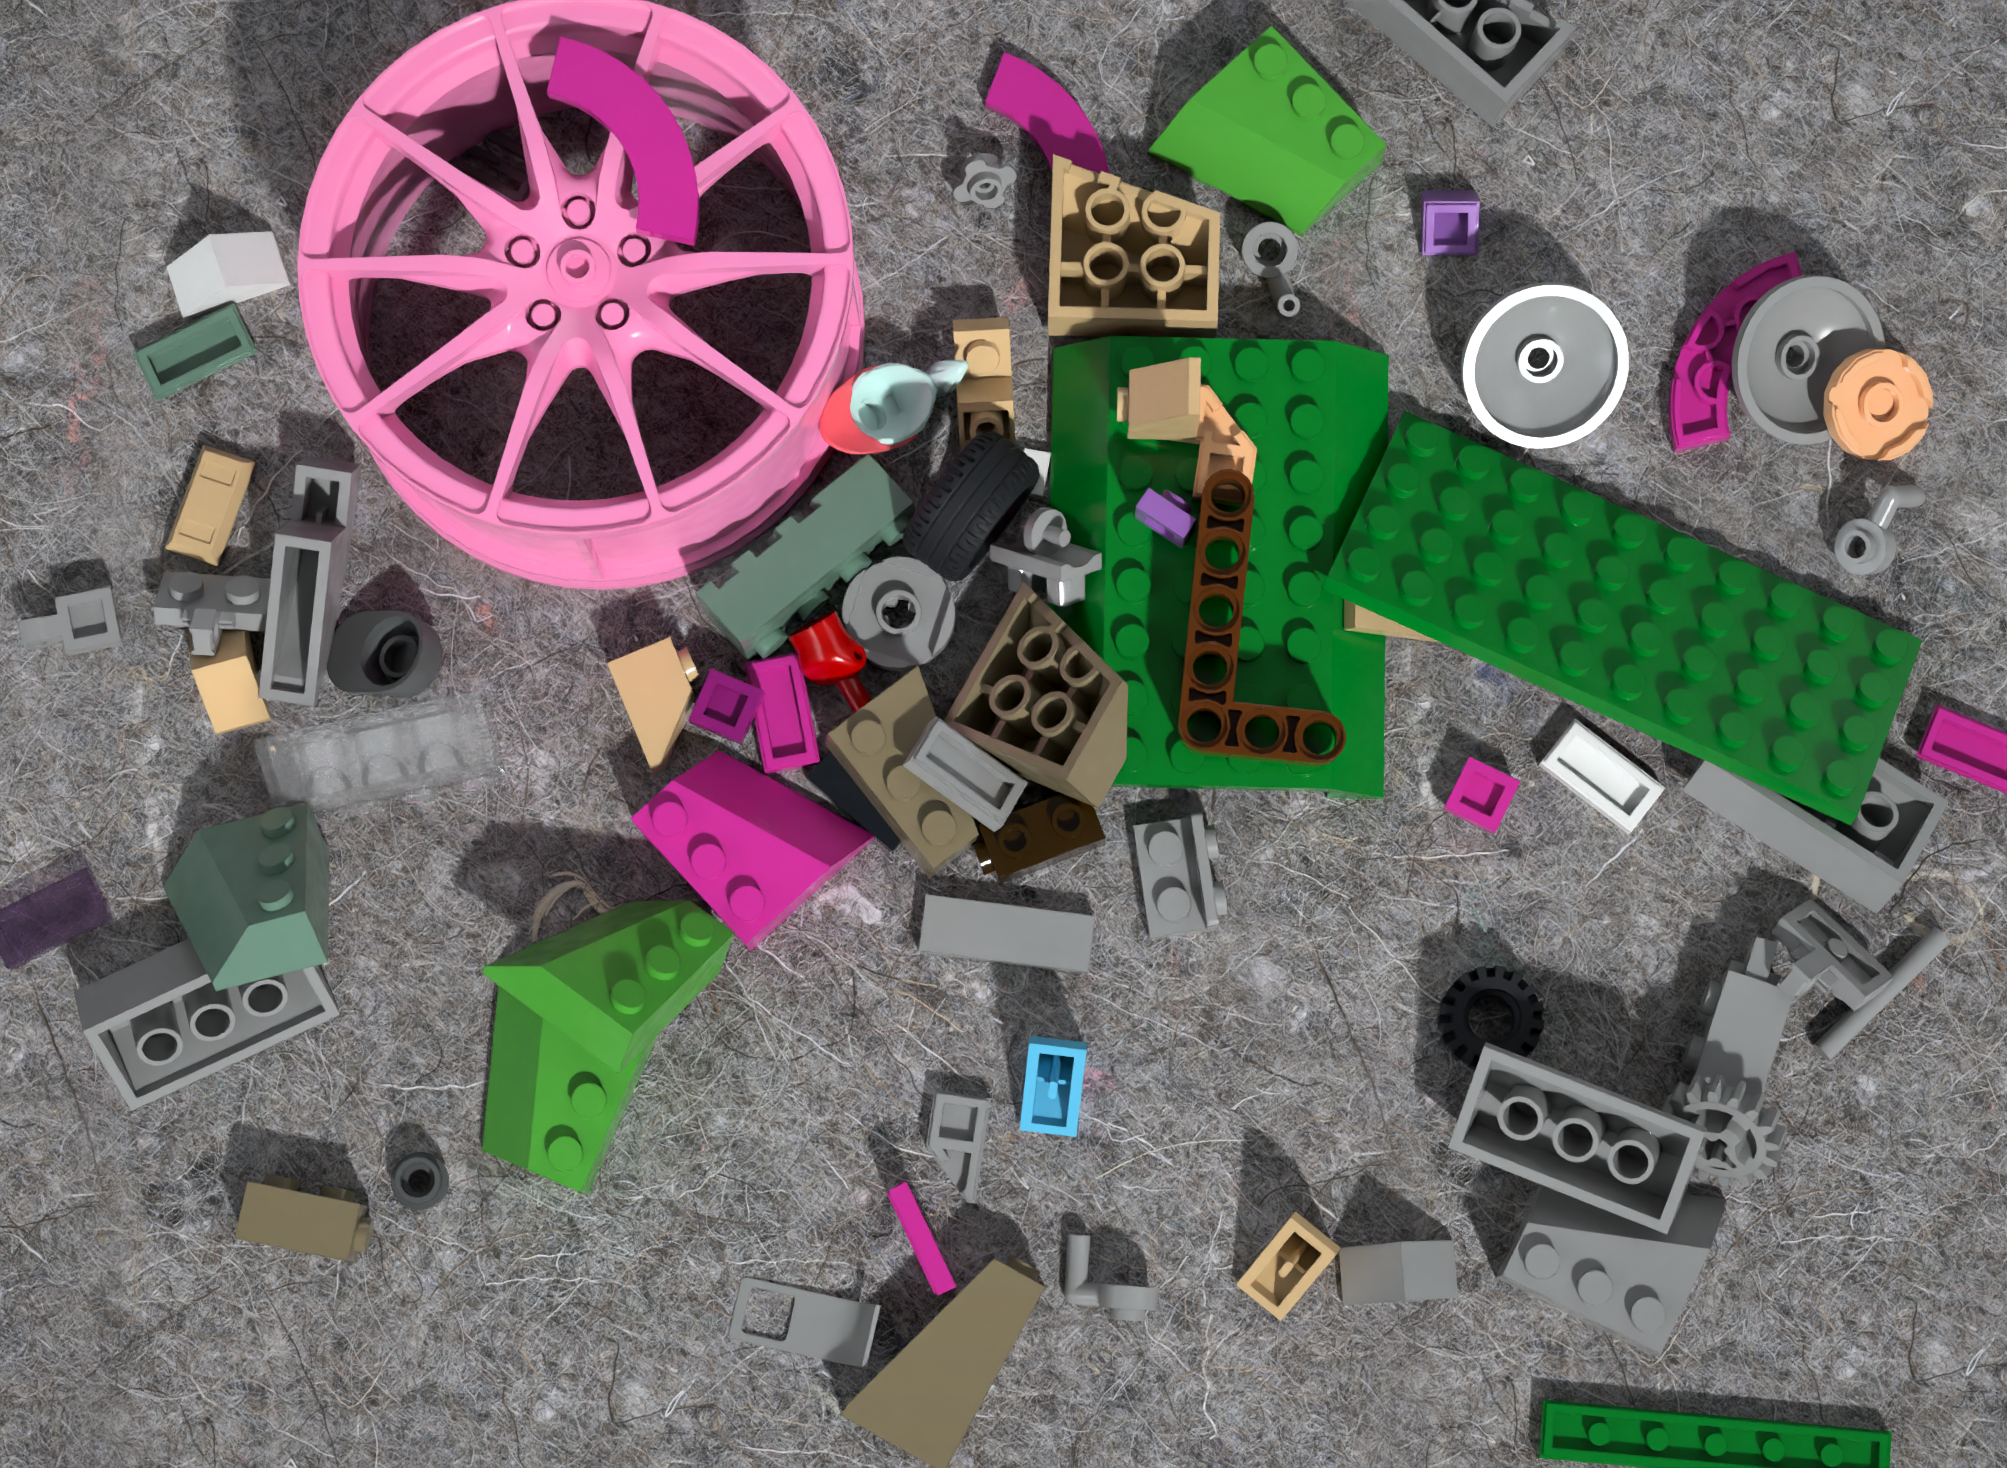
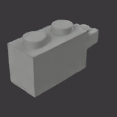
M1758 936L1753 937L1743 963L1731 960L1727 971L1720 975L1718 982L1709 980L1699 1008L1700 1013L1707 1015L1701 1036L1692 1034L1682 1061V1067L1690 1069L1686 1081L1687 1084H1691L1694 1075H1700L1708 1084H1712L1716 1074H1722L1727 1086L1735 1087L1738 1081H1745V1092L1750 1096L1764 1091L1792 1000L1777 986L1781 976L1770 973L1778 943Z

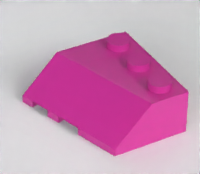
M720 750L673 779L630 818L640 833L719 919L734 932V935L749 951L753 950L874 839V836L863 828Z

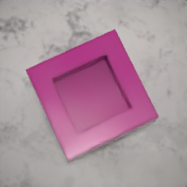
M1469 756L1443 810L1494 835L1521 781Z

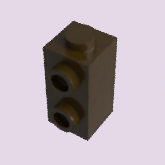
M1062 793L1010 813L1004 825L995 832L984 824L978 825L981 840L972 843L983 875L994 872L998 884L1001 885L1104 846L1106 837L1094 806Z

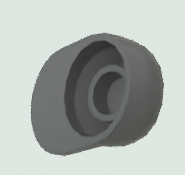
M400 610L361 611L346 619L333 635L327 662V672L331 682L337 688L350 694H385L396 698H409L421 694L434 681L442 663L443 648L437 632L426 621L416 615Z

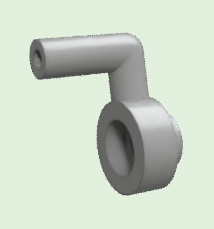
M1272 221L1258 223L1247 231L1242 240V259L1250 271L1267 279L1276 310L1284 316H1294L1300 310V301L1294 295L1288 271L1293 267L1297 259V240L1290 229L1280 223ZM1267 238L1274 239L1279 245V253L1272 260H1264L1258 253L1259 244Z
M1891 485L1884 487L1880 491L1867 518L1853 519L1844 524L1837 533L1834 548L1840 565L1846 571L1856 575H1871L1884 571L1892 563L1896 553V540L1889 524L1897 508H1917L1921 506L1925 501L1924 490L1917 485ZM1858 537H1861L1866 544V550L1861 557L1855 552V541Z
M1067 1234L1064 1297L1069 1303L1111 1308L1110 1319L1145 1321L1146 1310L1157 1311L1159 1287L1087 1282L1090 1236Z

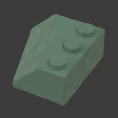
M305 802L290 807H277L263 814L198 830L163 888L215 990L219 991L328 963L329 851L308 803Z

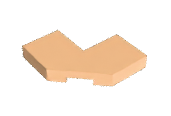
M1200 384V418L1196 440H1171L1200 445L1192 500L1201 501L1205 482L1212 474L1220 470L1233 469L1242 472L1249 478L1252 484L1257 454L1256 446L1246 433L1238 427L1222 406L1223 403L1211 387ZM1221 485L1211 493L1213 503L1241 507L1244 504L1241 491L1233 485Z

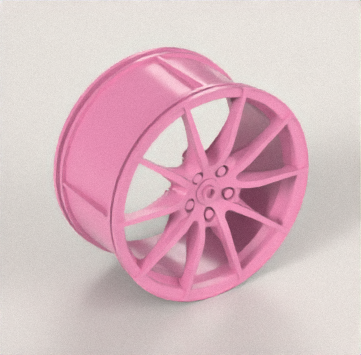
M517 0L471 14L438 30L409 49L374 80L356 100L336 129L319 162L308 192L300 228L297 269L302 318L316 367L332 400L355 434L368 447L374 461L395 492L437 534L471 557L500 571L530 581L565 588L609 590L636 588L671 581L703 570L737 553L764 535L799 502L831 459L835 448L827 444L822 438L819 430V419L831 393L850 377L862 370L865 341L863 295L854 259L852 225L844 187L833 156L823 136L798 97L767 64L744 45L717 28L683 12L644 0ZM560 36L583 42L620 60L639 74L659 94L673 115L696 122L731 140L730 143L694 166L699 198L748 155L751 154L762 162L786 186L803 209L808 227L811 253H694L681 250L673 241L637 234L638 200L632 196L634 170L629 157L614 134L610 132L607 145L593 170L587 174L576 175L567 170L542 131L537 116L576 108L565 102L550 99L547 94ZM519 122L530 186L529 197L523 202L513 201L450 165L448 161L455 156L460 157L467 149L485 140V135L489 132L501 131ZM434 179L457 196L486 235V242L483 248L473 254L462 256H385L391 240L406 213ZM804 273L812 277L809 310L801 342L791 367L776 393H773L712 348L670 310L672 299L690 291L761 274ZM377 278L403 279L481 296L491 302L489 312L382 393L380 392L372 378L369 352L370 315ZM645 350H656L693 361L750 396L764 409L757 419L718 455L693 471L660 486L656 485L633 407L632 363L634 358ZM512 351L522 354L527 360L526 380L494 485H491L466 474L438 456L403 424L395 414V410L408 398L460 366L489 356ZM586 368L592 374L626 437L645 491L609 499L583 501L545 499L513 492L514 479L527 443L552 400L574 369Z

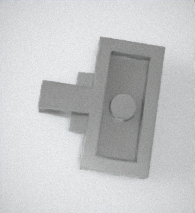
M164 571L153 606L155 624L189 627V632L192 634V655L215 656L223 629L265 632L270 578Z
M1812 898L1784 915L1771 931L1786 946L1790 953L1787 959L1793 964L1788 974L1778 982L1777 986L1792 1001L1802 997L1816 985L1824 994L1830 991L1835 997L1844 1001L1855 1011L1882 993L1894 978L1883 965Z

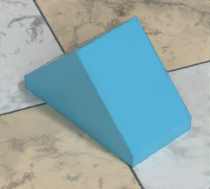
M1030 1036L1020 1130L1071 1137L1077 1136L1087 1042Z

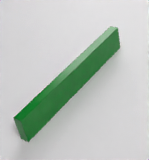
M1542 1400L1537 1458L1642 1468H1890L1892 1431Z

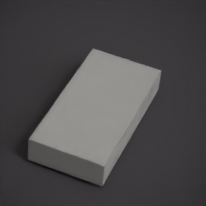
M937 716L928 722L902 765L993 832L1004 825L1028 784L1023 778Z

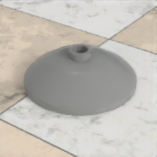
M1804 275L1791 278L1774 286L1754 304L1746 315L1736 337L1732 356V377L1738 401L1747 417L1757 428L1773 438L1793 444H1817L1833 439L1829 434L1823 416L1824 392L1832 373L1847 357L1864 349H1886L1882 325L1868 299L1855 287L1839 279L1822 275ZM1790 347H1792L1793 356L1788 363H1786L1787 351Z
M1560 282L1529 284L1497 299L1481 314L1474 324L1462 353V386L1474 414L1487 429L1499 438L1528 448L1558 447L1574 442L1589 434L1613 411L1626 385L1629 370V351L1627 340L1619 321L1599 298L1582 288ZM1537 347L1544 348V355L1540 361L1536 363L1528 362V355L1531 350Z

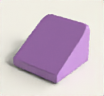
M1421 191L1422 255H1478L1480 200L1476 191Z

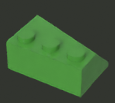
M690 900L631 901L485 965L482 973L619 1074L720 973L734 932Z

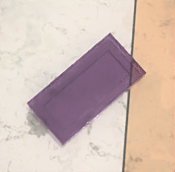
M85 867L0 909V955L7 969L13 970L114 920L91 870Z

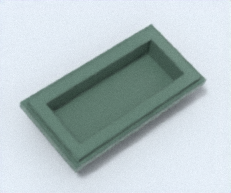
M234 303L133 351L157 402L258 353Z

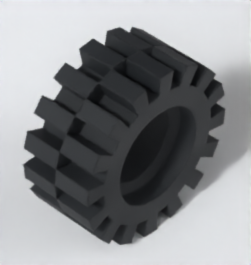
M1482 966L1475 968L1469 973L1466 972L1450 986L1441 1000L1437 1024L1438 1028L1440 1027L1442 1036L1440 1038L1443 1045L1448 1046L1452 1052L1451 1056L1456 1061L1461 1060L1467 1064L1468 1068L1476 1070L1486 1042L1523 1057H1527L1535 1049L1540 1041V1033L1544 1029L1545 1020H1542L1544 1007L1542 1001L1537 999L1535 994L1537 992L1536 988L1532 983L1528 985L1522 979L1524 976L1517 971L1512 973L1506 971V967L1495 966L1494 968ZM1485 997H1494L1508 1005L1512 1013L1513 1024L1506 1037L1497 1041H1487L1479 1038L1472 1031L1469 1024V1012L1477 1000Z

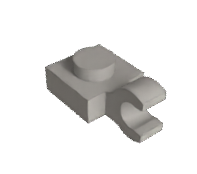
M111 586L55 597L57 614L18 621L21 641L23 645L26 644L27 650L44 648L63 641L65 653L71 656L124 645L114 591Z

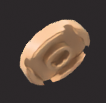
M1864 349L1847 357L1832 373L1824 392L1823 416L1830 436L1843 451L1864 460H1892L1908 453L1923 438L1929 425L1926 422L1928 408L1933 407V392L1927 374L1912 357L1891 349Z

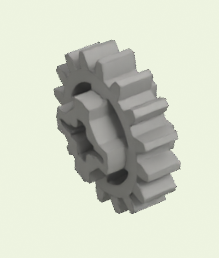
M1716 1074L1712 1084H1708L1700 1075H1694L1690 1086L1679 1082L1673 1094L1668 1095L1661 1111L1707 1128L1695 1167L1699 1169V1180L1704 1182L1712 1174L1718 1176V1181L1722 1187H1728L1731 1178L1736 1177L1744 1187H1748L1754 1175L1765 1180L1771 1168L1777 1166L1785 1147L1782 1143L1786 1136L1787 1128L1777 1125L1781 1115L1779 1109H1765L1762 1106L1767 1096L1766 1094L1760 1092L1750 1096L1745 1092L1746 1082L1743 1080L1738 1081L1735 1087L1727 1086L1722 1074Z

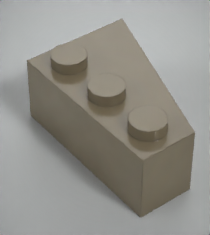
M917 666L829 732L825 746L836 757L930 879L971 848L972 843L976 842L979 833L970 814L902 766L928 722L936 717L919 666Z

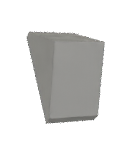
M1454 1240L1403 1241L1342 1247L1338 1252L1342 1306L1458 1298Z

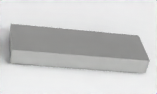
M926 894L918 951L919 953L1088 974L1096 916Z

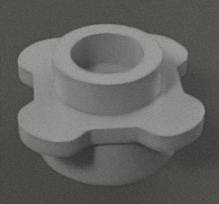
M990 153L972 155L960 167L961 181L954 184L952 188L953 196L959 202L972 200L984 205L986 208H996L1005 200L1003 193L1007 185L1016 179L1015 168L1009 163L1002 164V161L997 156Z

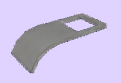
M745 1277L740 1283L729 1337L734 1340L803 1356L866 1368L881 1305L842 1299ZM758 1288L795 1298L786 1340L778 1341L747 1334L742 1331L751 1289Z

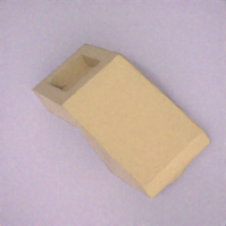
M1009 317L953 320L955 360H964L968 363L967 371L956 387L960 451L977 434L991 430L1001 434L1004 439L1009 440L1016 447Z

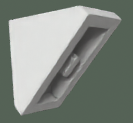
M272 231L209 234L167 266L184 320L291 285Z

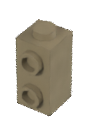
M265 1174L263 1184L247 1181L234 1238L353 1263L357 1261L358 1252L366 1253L368 1251L373 1234L374 1219L366 1218L368 1206L353 1203L355 1191L322 1185L320 1195L318 1196L297 1191L300 1180L272 1174Z

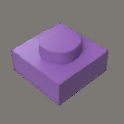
M1148 488L1135 509V518L1181 549H1183L1194 533L1197 520L1189 515L1193 510L1192 507L1182 498L1168 490H1164L1159 495Z

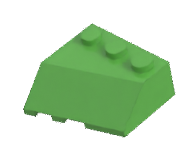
M1271 25L1187 101L1149 148L1147 155L1162 163L1168 162L1191 174L1192 179L1207 187L1213 186L1240 200L1243 206L1273 222L1286 226L1290 231L1302 236L1382 164L1387 144Z
M498 985L482 1151L588 1196L657 1038L655 1037L618 1074Z

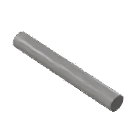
M1934 926L1889 970L1894 978L1885 990L1857 1010L1853 1011L1850 1008L1813 1044L1816 1051L1823 1058L1830 1061L1951 943L1949 938L1939 928Z

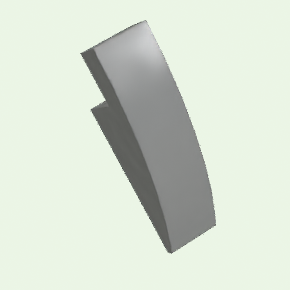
M305 456L296 464L291 519L275 533L258 698L313 707L317 704L330 654L345 581L361 464L313 456Z

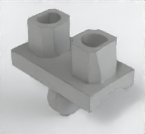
M1041 507L1035 510L1029 518L1023 519L1020 524V532L1023 535L1017 542L1012 545L1000 542L990 544V560L1008 566V590L1018 592L1022 583L1025 582L1036 593L1046 589L1047 578V602L1060 607L1085 600V574L1102 569V553L1069 543L1071 534L1067 530L1066 519L1061 512L1049 507Z

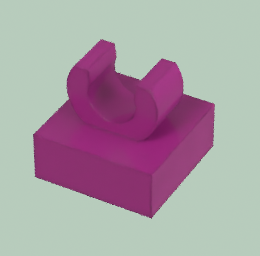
M711 668L688 721L690 724L742 745L765 693L762 689Z

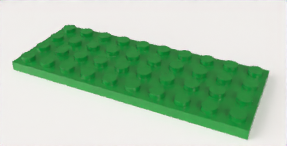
M1404 411L1322 587L1324 591L1848 825L1853 823L1860 811L1922 640L1407 411Z

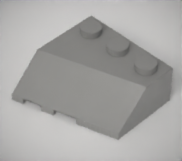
M1540 1184L1496 1278L1650 1355H1659L1667 1343L1711 1250L1727 1199L1684 1193L1668 1233L1664 1234Z

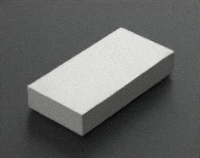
M1576 719L1573 720L1539 764L1542 769L1628 835L1665 789L1659 782Z

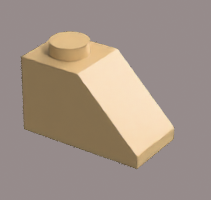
M1189 357L1129 370L1128 387H1117V422H1128V439L1196 440L1200 418L1201 358Z
M670 637L607 663L654 775L666 770L696 699L690 683L700 679L688 648L676 651Z

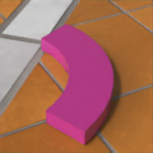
M560 36L547 89L548 97L565 102L591 115L609 132H612L629 157L637 182L639 198L636 223L637 234L695 246L699 226L697 176L689 147L671 110L659 94L626 64L600 49Z
M1004 52L987 95L985 108L999 113L1021 128L1035 145L1041 149L1051 172L1053 170V154L1072 160L1073 165L1099 174L1101 171L1110 174L1098 135L1076 101L1043 71L1020 58Z
M1796 251L1770 259L1737 277L1715 297L1692 326L1678 355L1669 389L1668 419L1673 453L1727 441L1730 438L1727 398L1732 377V356L1737 334L1750 309L1767 291L1783 281L1802 276Z

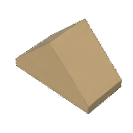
M188 627L191 672L215 734L219 735L272 720L267 699L258 698L261 676L249 631L223 629L215 656L192 655V634L189 632Z
M1295 1211L1236 1285L1281 1321L1341 1248Z

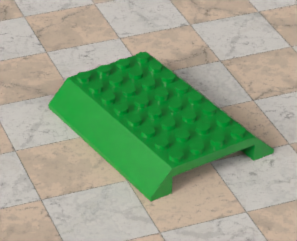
M1107 336L1053 348L1050 508L1061 512L1066 519L1067 530L1071 534L1069 543L1102 553V569L1085 574V600L1064 607L1048 603V606L1128 684L1127 758L1111 787L1326 792V798H1384L1385 635L1344 630V599L1322 590V587L1388 447L1389 355L1339 341L1141 336ZM1189 357L1201 358V384L1211 387L1223 403L1222 406L1257 448L1252 481L1254 506L1233 702L1318 710L1336 716L1346 730V743L1338 757L1326 766L1311 767L1199 755L1185 748L1178 737L1177 722L1201 501L1192 500L1200 445L1171 440L1128 439V422H1117V387H1128L1129 370ZM1148 488L1159 495L1164 490H1168L1182 498L1192 507L1193 510L1189 515L1197 519L1195 531L1183 549L1135 518L1136 505ZM1213 503L1217 509L1226 513L1240 509L1237 506ZM1216 541L1205 550V557L1213 568L1219 570L1229 569L1238 561L1235 548L1228 542ZM1210 598L1199 607L1200 617L1208 626L1222 627L1232 618L1231 608L1223 599ZM1203 655L1193 664V672L1201 683L1213 685L1223 680L1226 675V667L1217 656ZM1197 712L1187 721V730L1196 741L1202 743L1210 742L1219 735L1220 724L1211 713ZM1255 718L1246 725L1245 737L1254 747L1260 749L1268 748L1277 740V729L1270 720ZM1312 724L1303 733V743L1311 753L1317 755L1326 754L1334 747V735L1325 725ZM1043 786V792H1058Z

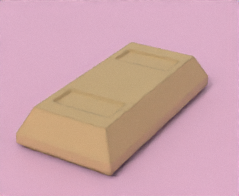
M203 444L165 549L218 567L256 462Z

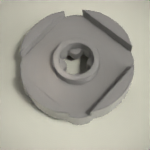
M897 556L884 559L881 563L874 564L855 576L844 596L842 618L847 632L864 648L868 663L884 670L907 671L919 666V669L928 666L937 655L943 652L954 631L956 612L949 587L944 583L943 578L920 560ZM898 600H905L909 602L908 612L915 615L913 622L903 623L900 629L890 627V618L883 615L885 607H895Z

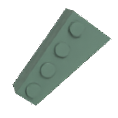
M870 454L865 455L812 499L809 506L814 512L805 518L799 512L793 516L791 515L777 526L767 541L770 546L763 553L759 550L753 552L747 550L731 564L732 570L725 578L726 583L720 588H717L710 580L695 592L703 613L748 662L757 654L764 659L775 652L788 638L784 630L800 616L804 621H808L821 611L830 600L826 593L840 580L843 579L849 584L855 576L864 569L866 570L872 563L868 556L883 542L888 546H892L903 538L910 518L915 514L914 502Z

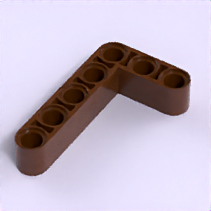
M1233 469L1220 470L1212 474L1205 482L1200 503L1177 722L1178 737L1185 748L1199 755L1311 767L1326 766L1338 757L1346 743V730L1336 716L1318 710L1233 702L1254 506V488L1249 478L1242 472ZM1226 484L1237 487L1243 495L1244 504L1234 512L1226 513L1220 511L1214 506L1211 499V493L1215 488ZM1216 541H1225L1235 548L1238 561L1229 569L1219 570L1213 568L1208 563L1205 557V550ZM1210 598L1223 599L1231 608L1232 618L1222 627L1208 626L1202 621L1199 614L1201 604ZM1203 655L1217 656L1226 667V675L1217 684L1207 685L1201 683L1193 672L1195 661ZM1197 712L1211 713L1220 724L1219 735L1210 742L1202 743L1196 741L1187 730L1189 718ZM1255 718L1270 720L1277 729L1276 742L1268 748L1260 749L1252 746L1245 737V727L1249 721ZM1312 724L1327 726L1334 735L1335 743L1333 749L1321 755L1311 753L1303 743L1304 730Z

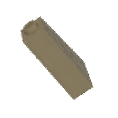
M1012 1255L1009 1256L1005 1264L993 1259L847 1404L842 1416L934 1468H947L1045 1289V1286L1036 1282L1040 1271Z

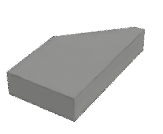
M934 1090L926 1148L964 1200L969 1204H976L991 1098Z

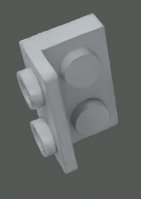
M1202 812L1190 813L1188 818L1133 825L1149 940L1217 930L1219 925L1218 916L1226 915L1228 911L1223 880L1213 882L1209 860L1219 858L1214 824L1204 826Z

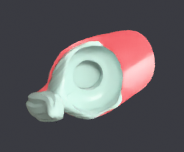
M946 359L934 363L926 372L899 363H885L865 368L850 377L831 393L819 419L820 434L827 444L839 451L850 454H876L901 447L915 439L918 433L924 429L932 413L936 398L952 392L957 387L967 371L968 363L964 360Z

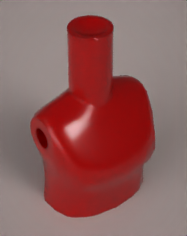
M836 610L805 624L788 636L797 652L799 669L810 681L820 686L837 685L853 713H856L872 701L857 675L866 664V652L862 645L844 628Z

